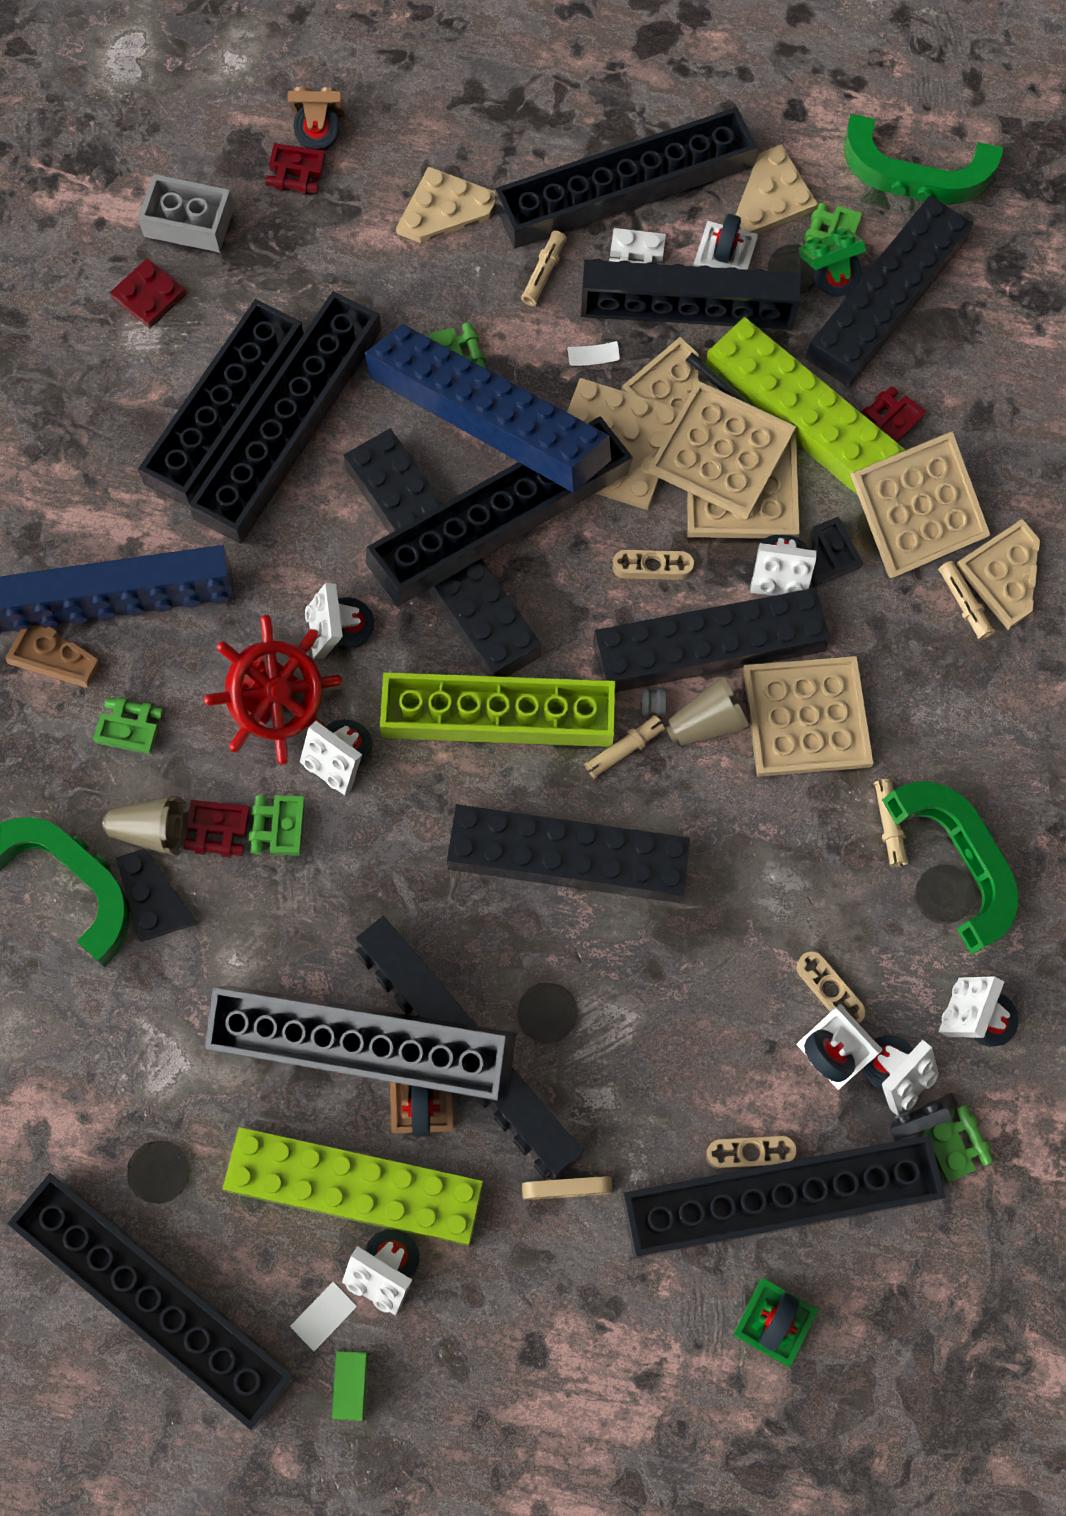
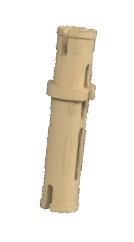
M552 231L545 249L540 251L538 264L521 296V300L525 304L536 306L553 267L557 266L560 260L559 254L564 243L567 241V237L563 233Z
M949 561L943 564L938 571L943 576L961 607L964 620L969 621L978 636V640L981 641L993 635L995 630L991 627L983 613L984 607L982 604L977 603L967 583L957 569L955 562Z
M655 715L652 716L651 719L637 729L632 728L627 731L628 735L589 762L584 763L587 771L598 764V767L589 774L596 779L600 774L637 748L639 750L644 748L647 741L665 731L663 724L651 729L652 726L660 722V719Z
M881 779L882 784L878 780L874 782L884 829L882 840L887 845L890 867H901V863L905 866L909 863L904 839L906 838L905 831L901 829V824H895L882 801L894 790L893 780Z

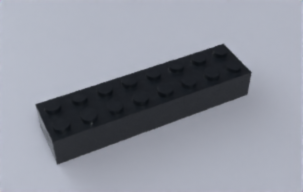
M929 195L812 339L805 359L850 388L967 241L974 223Z
M601 259L584 260L581 317L735 326L745 317L757 328L793 330L800 304L801 273L789 270L765 271L764 269L747 270L736 267L714 268L707 265L698 267L684 266L682 264L665 265L654 262L631 263L625 260L619 262L603 261Z
M257 299L252 302L138 468L142 481L146 486L189 507V503L303 336L304 331L301 321Z
M811 588L594 630L593 644L602 681H615L616 693L743 668L744 665L765 664L825 652L830 636L817 589Z
M456 804L447 855L448 870L681 903L684 895L690 838Z

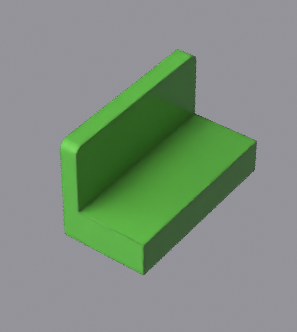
M336 1351L332 1419L365 1420L369 1353Z

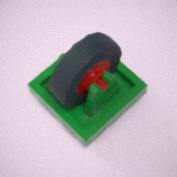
M841 228L830 233L831 236L823 239L813 238L806 241V245L798 247L801 258L814 268V280L817 287L826 295L834 297L845 296L859 283L862 267L856 255L866 252L865 243L861 238L849 229Z
M762 1277L732 1336L790 1368L819 1309Z

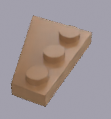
M30 625V630L21 629L6 656L7 664L88 688L99 666L97 658L72 641L68 642L60 637L57 631L51 627L44 628L41 625Z

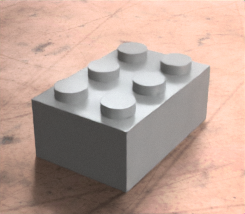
M153 174L138 220L144 237L220 252L234 211V205L230 190Z

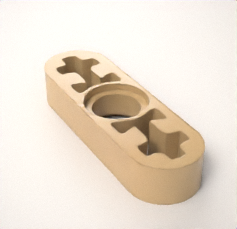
M621 550L613 558L612 569L616 576L624 579L684 580L692 574L694 560L689 553L684 551ZM638 559H641L640 570H637ZM649 559H655L660 562L661 567L656 571H651L646 568L645 563ZM622 560H628V564H630L628 569H623ZM666 560H669L668 571H665ZM678 561H683L684 570H679L677 566Z
M804 953L796 966L799 976L830 1012L836 1008L834 1003L838 1002L845 995L847 999L843 1003L849 1009L852 1007L856 1008L855 1017L857 1019L855 1021L859 1024L865 1017V1008L861 1001L819 953ZM805 960H807L810 963L813 961L817 962L818 965L816 966L815 970L818 972L820 976L824 971L828 975L824 976L819 981V983L816 984L814 980H816L818 976L813 970L807 972L804 969L807 965ZM825 982H834L838 986L839 993L836 997H828L823 993L822 986Z
M786 1136L719 1139L713 1141L706 1150V1160L715 1169L762 1167L789 1162L796 1156V1146ZM779 1142L783 1143L784 1148H789L790 1152L784 1156V1159H780L779 1154H769L768 1158L770 1161L764 1160L766 1150L763 1143H768L767 1149L777 1148ZM732 1144L738 1145L736 1156L739 1163L733 1162L734 1156L725 1157L723 1163H719L717 1157H712V1152L717 1150V1146H722L724 1152L734 1150ZM746 1144H753L759 1149V1158L756 1161H748L743 1157L742 1149Z
M608 1176L522 1183L523 1200L595 1196L613 1193L612 1178Z

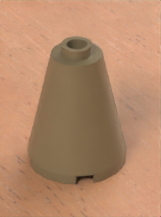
M725 677L717 679L668 720L670 726L666 727V730L673 743L679 741L680 745L683 746L743 731L749 727V724Z
M172 796L111 808L103 817V829L110 838L166 855H179L182 851H178L180 845H184V840L188 838L189 833L186 828L188 812H183L182 805H186L181 797Z

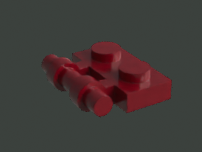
M274 143L268 165L269 170L277 172V175H267L266 186L275 187L276 190L280 191L285 189L298 190V193L306 195L308 192L318 193L319 183L309 181L310 177L321 179L326 158L325 151ZM287 174L299 175L300 179H289Z
M890 386L886 391L880 392L875 397L876 401L870 407H865L860 413L898 443L924 418L926 411L906 395L898 402L894 398L898 391ZM882 409H888L889 412L884 417L878 414Z
M191 800L186 828L188 831L197 832L196 839L185 838L184 850L195 851V854L205 855L206 852L221 854V857L231 858L232 855L243 856L244 845L233 844L234 836L246 837L250 807ZM208 833L223 835L222 842L207 841Z

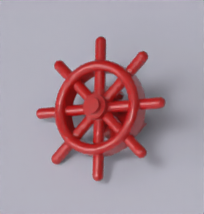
M265 614L260 618L263 641L248 646L241 653H238L224 641L217 644V650L231 661L232 664L226 676L225 692L207 694L203 701L207 706L227 704L232 718L240 727V730L229 744L231 752H238L250 735L274 740L277 762L280 765H285L288 762L286 739L299 734L307 726L310 727L315 721L325 728L327 727L315 717L321 704L322 689L340 686L343 679L340 675L321 677L317 665L308 654L319 637V632L316 629H310L298 646L290 642L274 640L272 618ZM276 652L289 657L284 667L277 662ZM297 667H299L304 680L296 681L298 678L293 673ZM305 691L302 705L290 696L291 693ZM282 704L295 714V717L286 724H284ZM272 716L273 727L269 728L263 726L266 725V723Z

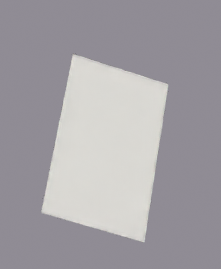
M332 1282L290 1327L315 1351L357 1306Z

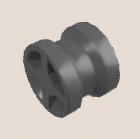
M642 687L641 715L648 716L650 713H656L658 716H665L666 689L659 687L657 690H650L648 687Z

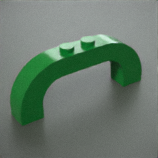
M850 114L843 143L846 162L851 171L862 182L877 190L893 193L897 196L915 198L923 202L930 195L947 205L964 203L976 198L988 188L1001 160L1003 147L978 142L971 163L957 171H946L889 158L882 154L873 142V130L876 119Z
M919 781L894 789L882 801L895 824L898 825L914 817H927L938 822L947 831L980 888L982 906L979 914L956 928L970 954L972 955L1000 939L1010 929L1016 917L1018 889L1014 875L1005 860L1004 853L994 842L988 826L983 823L974 807L962 795L945 785Z
M21 817L1 822L0 871L15 856L24 851L33 849L43 850L57 858L95 893L98 901L96 919L76 942L105 967L123 945L130 923L128 900L122 887L107 870L110 865L97 853L92 857L86 851L89 846L79 836L75 835L71 838L60 827L46 820Z

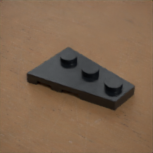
M145 849L116 857L137 937L140 942L198 924Z

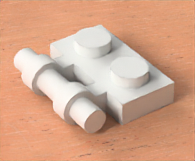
M614 228L610 256L620 257V259L610 258L609 261L619 262L625 260L631 263L662 262L666 234ZM628 258H629V259L644 260V262H641V261H632V260H628Z

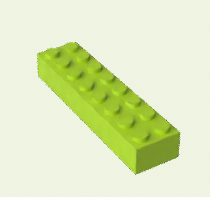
M747 318L741 319L708 350L706 364L757 408L796 426L794 432L796 434V444L856 495L858 494L850 473L905 451L903 447Z
M383 672L380 717L381 735L385 739L611 747L614 738L615 681Z
M238 1127L222 1190L235 1195L470 1247L483 1181Z

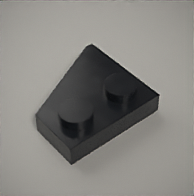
M839 517L813 526L812 550L816 551V561L812 573L813 587L862 567L863 561Z
M953 1093L929 1102L913 1112L909 1110L897 1115L890 1127L894 1140L902 1139L952 1120L958 1105Z

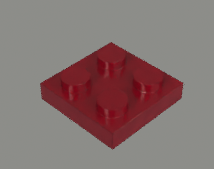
M148 258L109 292L114 301L149 329L187 294L182 285Z

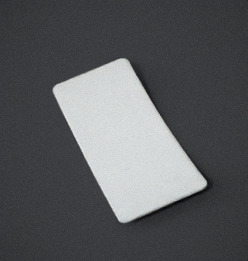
M617 341L594 346L567 348L569 364L571 366L596 365L620 359Z

